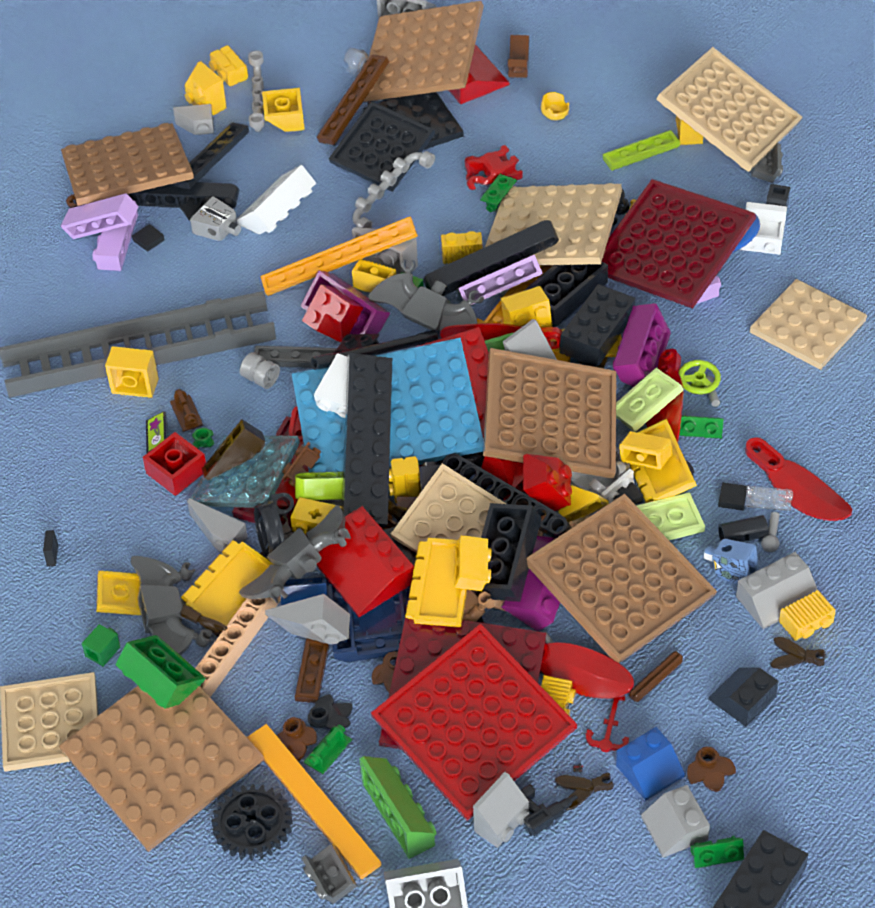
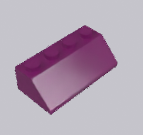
M318 271L301 304L302 308L308 310L320 285L334 287L364 307L350 334H378L382 330L390 312L374 301H371L367 296L333 273Z
M656 303L633 306L628 317L626 329L623 331L622 341L618 346L616 358L613 361V370L616 371L620 381L633 387L655 368H658L659 357L666 350L671 335Z
M537 536L533 553L556 538ZM529 569L521 601H503L501 608L539 632L553 623L560 602Z

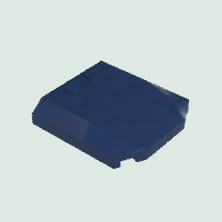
M332 584L328 585V597L350 614L349 639L332 644L334 659L353 662L385 657L389 652H398L407 604L411 600L409 599L411 585L361 617L356 615Z

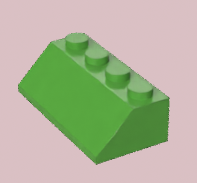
M367 756L359 758L362 785L408 859L434 847L435 835H437L436 829L431 821L427 822L425 820V814L420 803L413 801V795L407 784L403 785L401 782V775L395 765L391 766L386 758Z

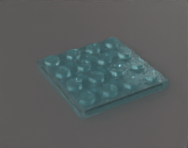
M224 435V436H223V438H222V440L220 441V443H219L217 449H218L219 446L223 443V441L227 438L228 435ZM264 436L266 441L264 448L260 453H256L252 459L210 480L205 479L203 474L190 499L208 507L254 508L258 502H266L271 495H275L284 476L282 471L291 462L300 444L298 436Z

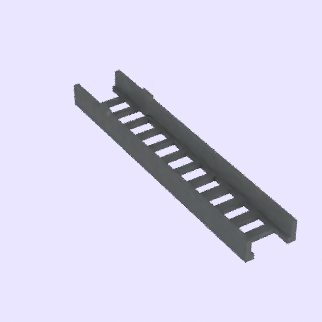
M261 291L221 300V298L206 301L205 304L0 347L3 368L20 364L22 374L20 377L4 380L8 396L10 398L107 377L105 364L110 353L109 345L124 342L125 348H131L129 341L145 338L147 346L145 350L153 351L156 366L276 340L274 322L253 326L250 314L268 311L265 292ZM245 316L248 327L234 330L231 319ZM225 318L227 328L214 332L213 335L210 321ZM205 324L208 336L193 339L190 327ZM185 329L188 340L173 343L170 332ZM165 333L168 345L152 348L150 336ZM102 347L105 358L92 361L90 349ZM82 351L84 363L72 365L69 353ZM61 355L63 367L51 370L49 358ZM41 360L43 372L30 374L28 362Z

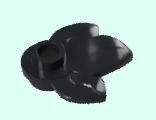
M330 694L319 698L315 702V707L309 711L308 723L315 728L326 727L330 730L338 724L347 728L351 724L348 717L352 712L353 705L352 703H334Z

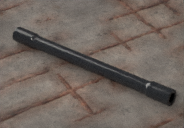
M431 330L414 336L338 352V354L347 357L349 353L373 356L438 340V334L435 330ZM337 353L312 357V368L317 370L329 367Z

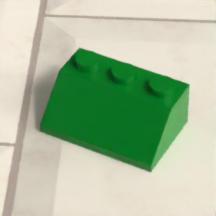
M157 635L127 642L115 664L126 677L132 679L143 692L149 694L156 704L164 709L180 705L206 679Z

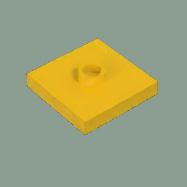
M98 570L96 612L141 615L137 601L140 588L138 575L136 573Z

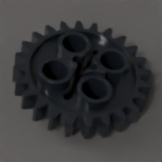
M254 784L251 785L250 790H246L243 785L241 792L238 793L235 789H232V797L224 795L225 803H217L219 810H213L214 819H211L214 828H212L213 835L216 836L217 844L222 845L223 851L229 849L230 856L233 857L238 852L240 860L246 854H249L250 861L253 860L254 854H258L263 859V852L267 851L268 854L273 855V847L281 849L280 841H288L287 834L292 832L290 825L293 824L291 807H288L287 799H282L281 793L274 794V788H270L266 792L264 785H261L259 790L255 789ZM267 816H274L270 819H266ZM255 835H260L258 838H252Z

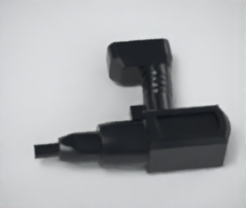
M531 784L521 789V792L529 801V811L532 813L524 819L526 832L535 836L552 825L553 821L560 817L564 810L569 808L572 802L578 798L575 794L571 798H564L545 807L543 803L538 806L531 800L535 797L536 793L535 788Z

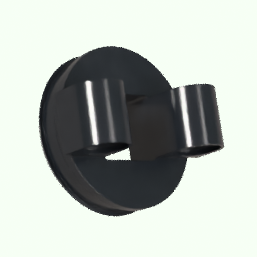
M287 493L271 495L269 500H266L264 503L258 502L254 507L256 532L261 550L266 559H268L267 556L287 539L284 538L280 518L287 516L294 506L292 496ZM277 501L286 502L288 509L281 510L278 508Z

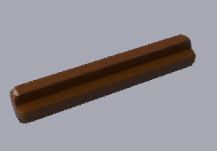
M673 651L629 692L630 699L634 702H639L683 662V656L677 651Z

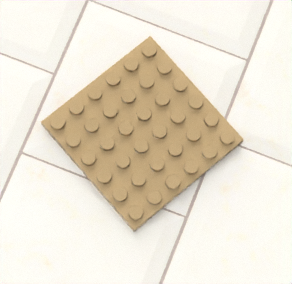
M714 47L665 88L656 99L748 172L803 118Z
M613 183L538 187L513 186L500 203L485 247L541 221L550 220L559 241L554 246L534 254L539 265L601 264L621 197L622 186L621 184Z

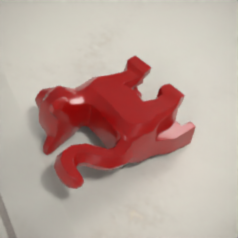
M502 145L499 151L488 152L479 157H466L464 162L468 188L475 190L474 184L476 183L491 185L499 174L517 180L522 179L523 171L516 170V164L519 162L518 158L511 156L510 160L507 159L506 153L509 152V148L506 145ZM480 171H483L487 175V178L475 175H477Z

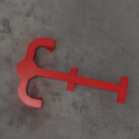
M626 696L611 698L614 700L609 719H604V724L608 725L605 739L601 741L593 740L591 737L594 733L592 730L587 729L586 742L590 746L598 747L602 752H609L610 750L617 751L629 743V737L626 736L622 739L623 743L620 745L613 744L610 741L613 726L618 727L619 721H614L619 700L625 701Z

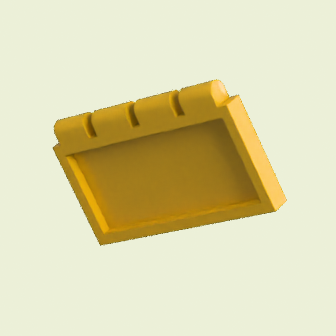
M667 419L637 432L671 439L672 455L661 470L643 467L642 465L639 466L638 464H630L645 503L673 497L697 486Z
M428 538L427 542L420 541L418 543L417 560H415L413 571L414 580L411 582L409 599L411 600L408 601L406 617L414 619V623L451 627L462 626L467 589L454 588L455 545L458 540Z
M232 540L222 551V554H219L208 566L209 570L206 569L194 582L195 586L191 585L181 598L186 602L187 606L201 613V616L216 620L227 626L247 599L242 597L239 591L263 574L272 562L243 541L239 544Z

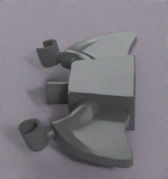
M404 260L402 268L405 270V273L393 275L385 279L368 295L371 301L394 306L406 319L429 330H435L438 334L447 326L478 324L471 305L473 303L479 304L484 300L483 296L475 300L474 297L479 292L475 290L470 292L467 301L463 300L459 304H451L446 297L442 296L446 285L435 280L431 290L423 286L416 287L413 283V274H411V271L416 267L414 260L411 262L412 266L410 269L406 267V260Z
M335 506L316 527L306 533L307 536L301 528H298L267 556L272 564L258 578L243 587L239 594L247 599L271 597L276 603H278L280 595L284 599L287 598L288 595L284 591V585L290 577L300 579L307 572H313L316 569L317 563L322 559L318 553L320 550L337 543L344 547L347 544L345 539L351 538L348 530L345 528V515L340 506Z
M132 556L130 560L131 565L140 579L137 601L145 633L159 636L179 655L183 654L190 647L192 639L196 640L200 647L207 646L211 641L209 638L212 636V632L208 629H203L199 634L194 633L195 630L186 627L182 623L183 617L180 616V611L186 605V602L180 598L179 590L174 586L181 579L190 580L195 569L188 570L190 563L185 562L180 572H178L170 565L159 560L143 556Z

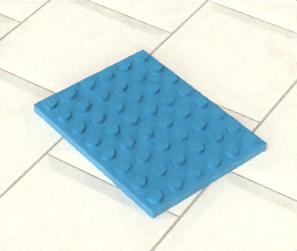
M461 337L377 355L392 358L389 469L391 468L392 459L403 458L404 460L406 457L416 456L418 465H422L425 462L444 460L449 454L455 453L464 456L483 452L484 440ZM329 367L292 374L304 445L306 446L309 441L311 450L316 447L321 451L320 459H318L312 469L308 468L309 473L343 472L345 418L335 412L321 410L316 405L314 393Z

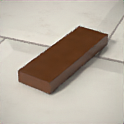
M306 638L295 692V701L315 703L320 698L330 644Z

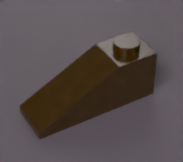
M241 419L202 467L204 478L210 480L252 459L256 453H260L266 442L263 432Z

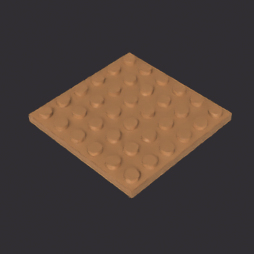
M482 1L380 16L369 58L371 55L386 56L389 63L363 102L465 88L484 8Z
M163 123L154 128L146 127L136 132H124L114 137L106 136L101 140H89L84 142V144L68 145L61 149L77 206L125 193L130 194L194 179L192 169L173 123Z
M490 348L488 353L483 456L523 463V455L525 454L556 457L565 465H568L572 472L613 479L616 474V371Z
M625 494L526 558L528 568L601 648L618 663H621L706 603L717 593L714 587Z
M137 686L59 745L62 753L148 852L264 760V756L200 686L180 705L166 709L157 705L149 694L143 692Z

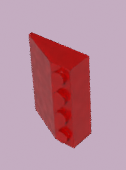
M475 44L466 87L448 91L460 104L506 87L509 85V81Z
M363 506L345 516V528L351 536L350 539H345L347 544L341 547L337 543L323 548L318 552L322 559L317 563L319 570L358 617H361L404 590L414 580V565Z

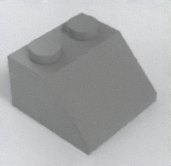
M506 772L500 776L473 806L474 832L498 848L503 841L507 842L512 837L514 829L519 824L523 825L524 819L529 816V801Z
M688 785L664 793L641 814V818L662 858L687 849L694 845L695 842L708 841L710 825Z

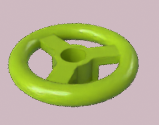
M705 360L689 361L679 370V375L683 381V388L693 394L710 393L719 386L721 381L718 368ZM700 366L699 370L694 374L685 375L689 368ZM707 368L714 374L713 383L706 378L705 372Z

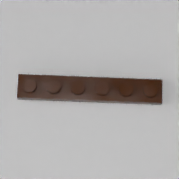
M370 56L318 134L317 139L319 143L336 144L388 65L389 60L386 56Z

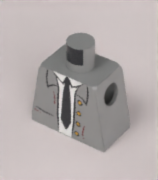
M213 196L190 219L193 234L217 241H222L229 233L237 236L241 231V225L237 224L234 209Z

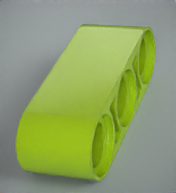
M343 472L296 474V499H299V497L310 500L342 499Z

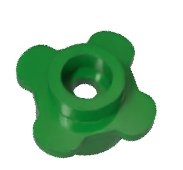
M207 428L197 429L192 434L194 438L193 446L197 449L200 447H212L214 445V440H212L213 431Z

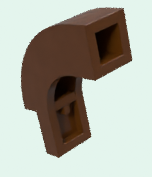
M510 35L509 78H528L529 35Z

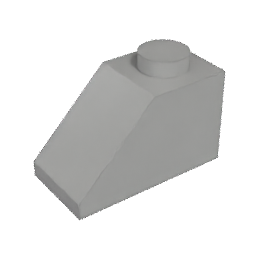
M211 104L173 107L176 125L194 135L214 133Z

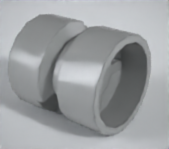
M255 352L249 353L240 366V375L252 382L254 381L265 389H269L275 384L280 373L279 365L270 360L266 361L264 357Z

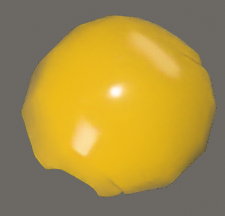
M548 92L543 95L541 112L550 120H562L569 113V102L565 103L564 95L560 93Z

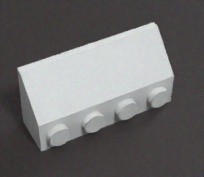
M302 165L281 175L237 218V224L257 234L265 231L270 233L277 227L276 222L278 220L282 221L289 215L287 211L290 208H296L301 203L300 199L307 197L312 192L311 188L316 182Z

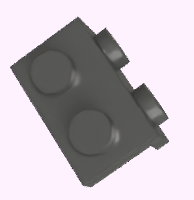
M777 143L751 169V176L773 183L777 176L779 177L782 174L783 165L781 159L783 152H781V144Z
M330 844L313 858L307 855L302 857L305 864L303 870L311 880H314L316 884L314 890L322 900L326 899L334 904L357 887L354 878L334 845Z

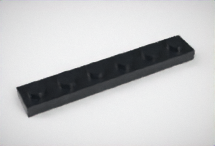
M231 123L189 162L194 179L173 183V186L191 189L249 133L248 125Z

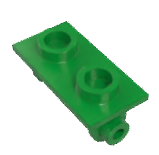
M502 174L498 175L480 198V201L486 202V209L489 212L497 210V206L517 182V179Z
M682 415L679 436L722 439L724 418Z
M339 724L333 726L305 759L304 764L324 774L352 741L350 737L344 734L345 728Z
M731 836L730 838L718 839L717 843H712V841L695 842L694 845L690 846L691 855H694L695 868L744 860L743 838Z

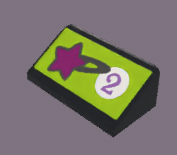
M166 411L146 420L147 453L168 438Z

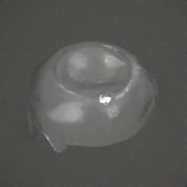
M350 48L346 52L344 61L349 64V68L346 71L352 77L356 78L369 59L368 54L358 48Z

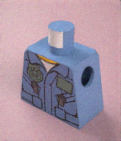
M723 539L717 548L708 546L705 550L704 559L714 562L715 574L733 584L738 585V580L759 570L756 545Z

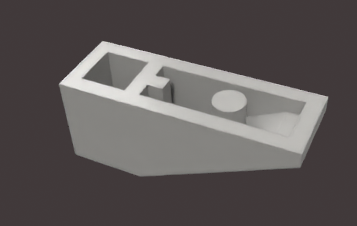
M189 498L187 503L190 516L218 551L222 552L232 540L240 544L247 539L246 524Z

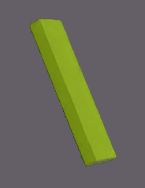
M669 130L604 153L603 160L613 171L680 147V140Z

